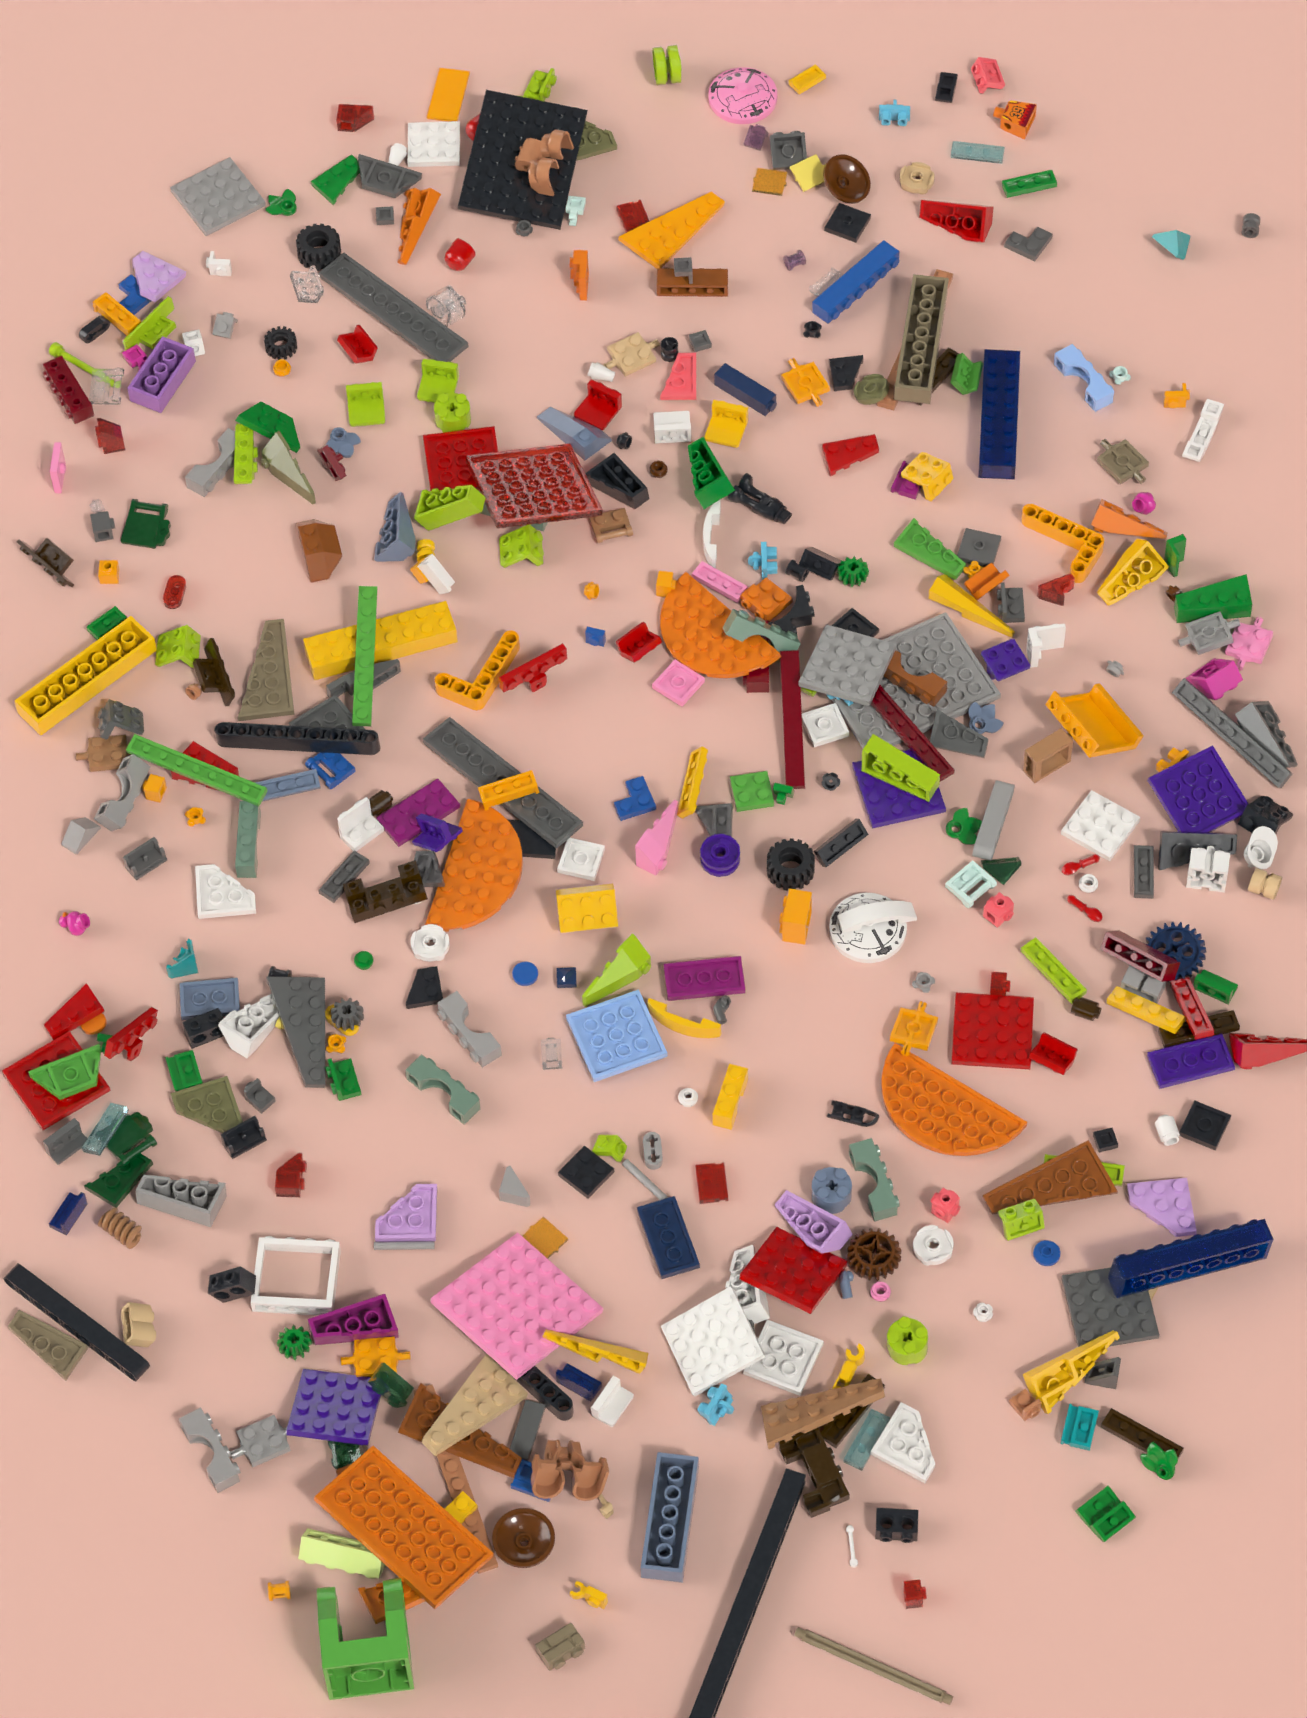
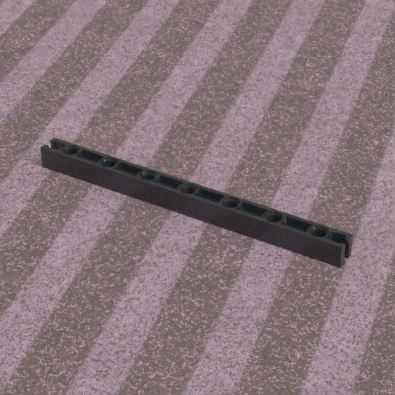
M787 1468L785 1470L689 1718L716 1717L805 1487V1474Z

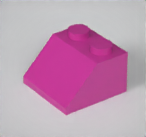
M1216 658L1186 677L1208 699L1213 700L1222 698L1226 691L1236 688L1238 683L1243 680L1233 660Z

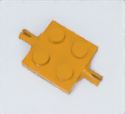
M795 358L790 359L788 363L792 369L781 374V379L797 404L812 399L817 407L821 406L823 401L819 395L829 392L830 386L814 361L806 365H799Z
M920 1001L917 1010H909L902 1007L899 1010L889 1041L904 1045L901 1051L902 1055L908 1056L911 1047L928 1051L938 1023V1017L924 1012L927 1007L926 1002Z
M395 1336L354 1340L353 1356L341 1357V1366L353 1364L356 1377L377 1378L397 1376L399 1360H411L410 1351L398 1352Z

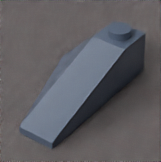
M549 407L537 416L540 422L584 461L612 441L599 428L553 407Z
M399 492L387 505L384 515L386 523L379 532L382 537L375 546L374 560L377 562L404 561L408 556H412L416 550V538L404 494Z

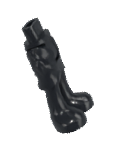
M748 473L743 475L739 486H734L735 491L728 495V500L731 502L746 505L752 508L754 513L775 522L779 521L785 524L792 516V513L787 510V507L779 499L771 497L753 486V477ZM745 494H748V495H750V496H752V497L758 499L759 502H757V501L751 499L750 497H748V496L745 495Z

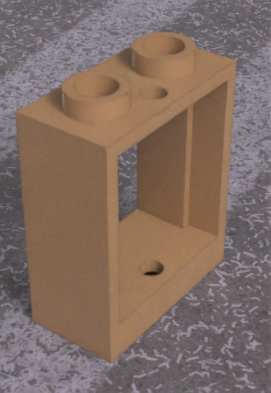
M1060 728L1025 750L1023 771L1034 784L1071 762L1073 746L1071 735Z

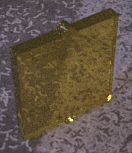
M757 168L756 176L753 178L752 192L782 196L784 187L787 186L786 178L788 172Z
M542 1217L534 1226L531 1225L530 1229L522 1236L547 1259L555 1252L558 1253L559 1248L568 1241V1238L545 1217Z

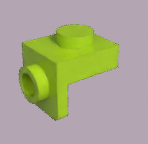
M598 1135L592 1152L598 1156H612L617 1162H621L627 1145L618 1135Z

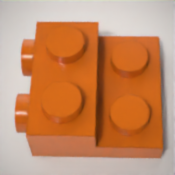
M574 250L573 257H570V279H574V286H576V293H580V300L587 301L589 280L588 250Z
M766 577L759 584H752L740 595V603L743 608L749 609L754 613L755 617L768 620L769 623L793 603V598Z

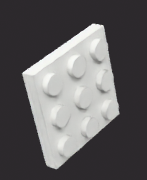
M460 121L408 123V167L460 166Z
M1091 790L1063 827L1061 835L1111 861L1140 822V816Z
M767 1320L758 1338L766 1357L745 1368L743 1374L801 1396L824 1345V1341Z

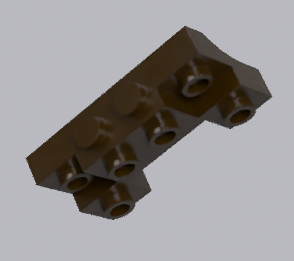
M416 860L398 866L400 877L368 888L364 887L361 878L343 884L354 923L428 899Z
M819 1428L807 1433L799 1432L787 1442L784 1440L778 1442V1448L786 1465L802 1459L815 1486V1491L803 1495V1502L811 1518L828 1512L830 1507L850 1499V1494L842 1479V1469L839 1465L836 1466L833 1460L835 1459L831 1447H827Z

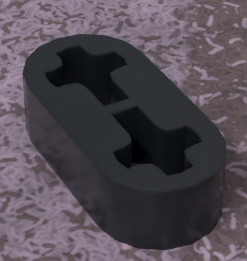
M102 315L98 316L81 329L79 338L85 343L92 342L108 330L110 321Z

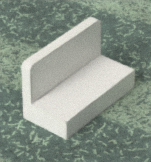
M433 554L428 555L417 567L439 594L449 593L452 590L450 587L455 581Z
M613 1375L592 1405L591 1414L599 1421L613 1427L634 1398V1394L621 1387L620 1379Z

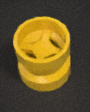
M422 539L417 542V561L430 554L435 556V543L432 540Z

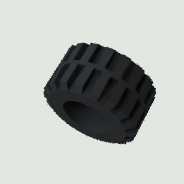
M317 223L313 224V226L308 225L306 229L300 231L301 234L297 235L298 259L305 268L310 267V270L314 271V269H317V271H321V269H324L341 255L339 234L336 233L334 228L331 229L330 225L324 226L322 223L320 225H317Z
M790 838L789 841L782 839L781 843H775V847L771 846L767 854V876L770 878V882L772 884L776 883V887L779 889L783 887L785 891L796 888L803 889L804 884L807 886L815 873V855L812 848H808L809 845L806 842L802 844V840L794 841V838ZM787 861H794L800 864L796 868L782 866Z

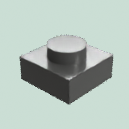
M393 206L376 207L377 225L394 224Z
M706 330L689 335L694 352L712 348V343Z

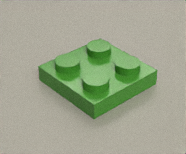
M768 771L730 776L737 812L774 807Z

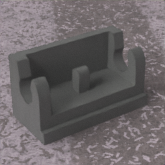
M155 837L123 857L125 868L136 881L167 861L164 848L159 847Z

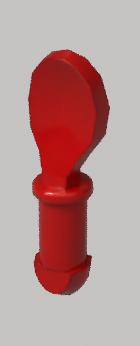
M1093 854L1086 859L1079 860V863H1066L1062 867V873L1067 876L1072 875L1081 867L1084 869L1086 866L1099 862L1100 856Z
M1074 895L1067 897L1068 903L1077 907L1081 912L1084 911L1090 920L1094 922L1102 920V913L1098 909L1087 907L1086 903L1084 904Z

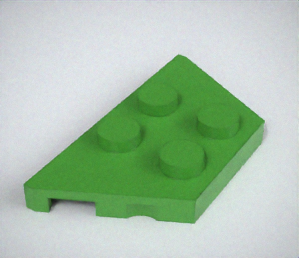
M97 1044L28 1071L29 1076L59 1100L95 1087L98 1082L101 1046Z

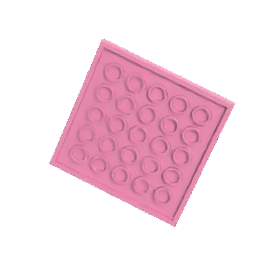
M518 1232L434 1295L430 1302L516 1380L560 1346L542 1337L546 1329L574 1335L603 1312L602 1306Z

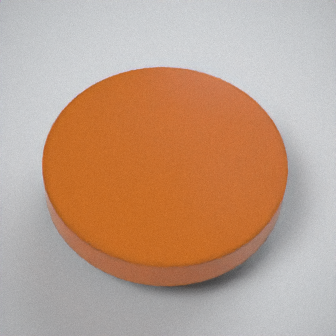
M101 1013L82 1024L81 1028L84 1033L89 1035L100 1033L106 1027L107 1019Z

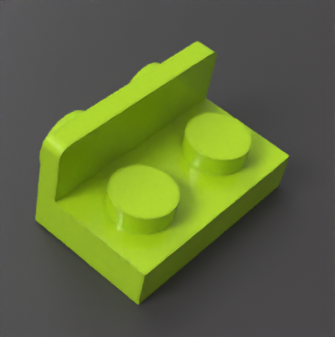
M551 68L549 73L535 70L524 96L541 101L549 98L551 87L555 85L557 80L555 69Z
M1031 1199L998 1211L1003 1222L1004 1236L1007 1241L1045 1228L1043 1211L1036 1199Z

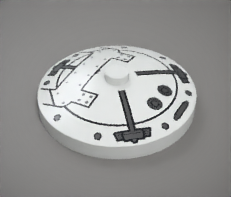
M859 893L840 902L834 909L829 924L830 937L835 948L845 957L861 963L881 962L896 954L906 939L907 922L898 924L897 920L867 924L862 925L861 930L842 933L837 918L839 914L858 906L893 900L876 893Z

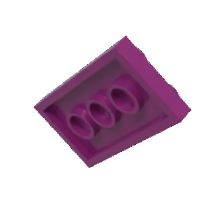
M437 778L376 817V820L384 827V831L395 844L400 847L422 833L416 819L418 815L422 813L442 820L459 809L460 803Z
M741 956L664 964L668 1001L745 993Z

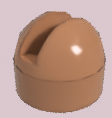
M194 683L189 685L185 692L190 699L196 700L201 695L202 688L199 689L198 684Z

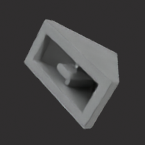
M86 817L71 820L61 844L77 855L101 827Z
M508 1166L499 1189L500 1201L528 1207L530 1206V1196L512 1167Z

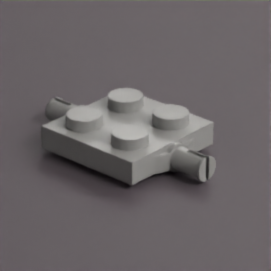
M1221 612L1214 613L1185 624L1188 637L1179 639L1178 642L1180 647L1191 643L1198 655L1234 643L1230 629L1241 626L1240 621L1237 618L1227 622Z
M272 1415L236 1431L241 1447L230 1451L232 1459L234 1460L245 1455L252 1467H255L291 1451L287 1442V1427L283 1428L279 1425L275 1415Z

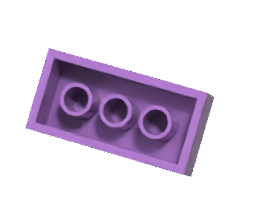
M162 336L127 388L130 401L162 413L196 362L194 348Z

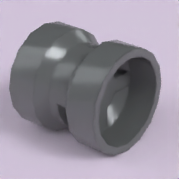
M1254 213L1244 215L1241 232L1243 236L1255 238L1259 235L1260 216Z

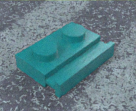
M1069 1404L1060 1444H1068L1071 1447L1090 1451L1099 1410L1081 1406L1075 1407Z

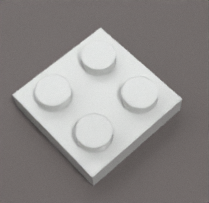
M836 703L802 713V722L814 747L849 737V730Z
M574 838L567 839L557 872L595 881L605 851V845Z

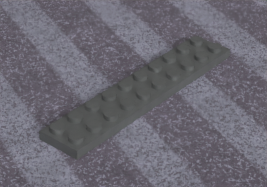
M342 253L319 272V277L431 359L451 362L469 347L465 339L346 253Z
M451 717L423 738V743L478 787L521 774V772ZM538 787V794L532 793L500 804L556 849L583 827L582 820L540 787Z

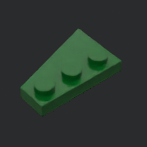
M351 154L311 181L312 186L334 205L339 195L345 192L347 185L352 183L360 173L358 160Z

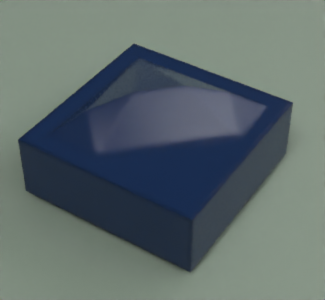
M576 967L557 968V988L577 987Z

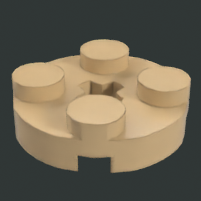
M913 162L912 165L908 167L906 165L900 171L901 188L905 191L923 195L934 184L935 174L932 172L931 167L925 163Z

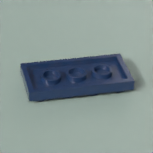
M675 1196L637 1207V1213L661 1279L700 1268L699 1260Z

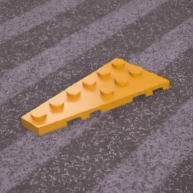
M711 191L619 236L618 240L656 269L662 268L724 206L725 201Z

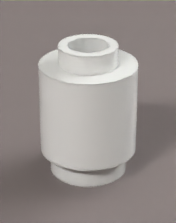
M1169 1115L1158 1117L1155 1126L1161 1142H1164L1166 1146L1176 1144L1179 1141L1180 1134L1174 1117Z

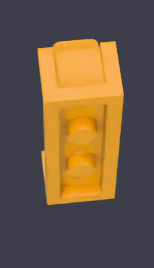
M106 292L93 301L94 311L107 318L126 336L141 323V320Z
M532 770L478 787L485 810L532 793H539Z

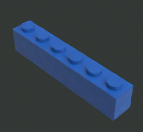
M883 240L812 302V313L827 324L833 319H837L841 312L848 309L856 299H860L864 292L871 289L879 279L884 278L887 272L897 267L900 262V251Z

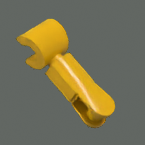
M860 1343L857 1346L858 1355L856 1356L852 1355L851 1351L846 1348V1361L832 1389L841 1388L839 1382L844 1383L845 1386L850 1385L857 1366L863 1364L865 1351Z

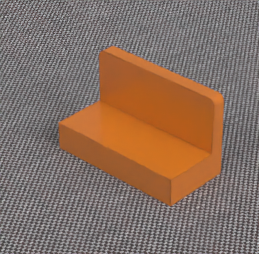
M990 563L968 579L964 585L974 598L979 600L1010 575L1006 570L1000 573L994 564Z

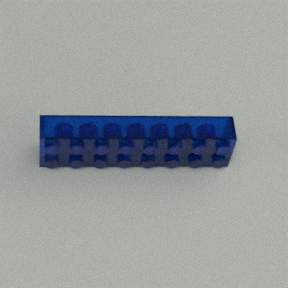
M984 349L978 478L1015 480L1020 351Z
M1253 1219L1246 1224H1234L1227 1229H1215L1208 1234H1196L1189 1239H1177L1170 1244H1158L1151 1249H1139L1128 1255L1120 1254L1113 1259L1108 1280L1116 1298L1266 1259L1274 1239L1265 1219Z

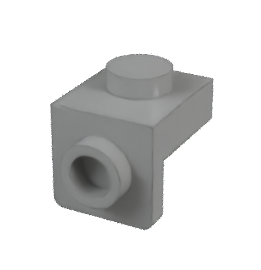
M223 312V315L217 314L212 334L231 339L234 323H237L238 319L233 317L234 314Z

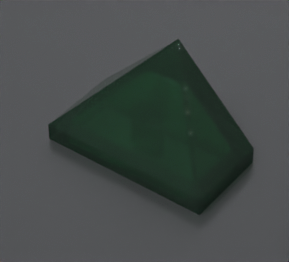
M1019 857L992 859V861L981 860V865L984 870L1004 885L1021 866V860Z

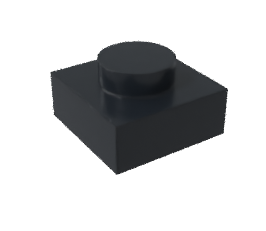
M1113 1127L1093 1132L1099 1153L1118 1148V1141Z

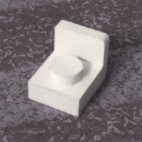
M199 329L182 333L185 345L194 348L195 356L205 354Z

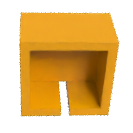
M789 889L788 896L784 895L783 899L784 909L780 914L779 933L782 934V941L805 945L808 934L806 926L809 927L812 914V892Z

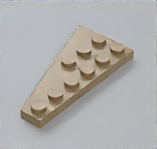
M486 1354L425 1434L422 1443L434 1456H437L526 1399L528 1392L502 1366Z

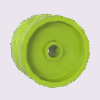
M677 45L667 47V57H665L662 47L652 48L656 84L665 85L667 83V73L672 84L681 83V59Z

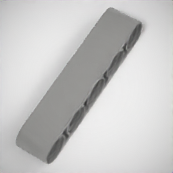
M995 781L972 856L992 861L1012 800L1014 784Z

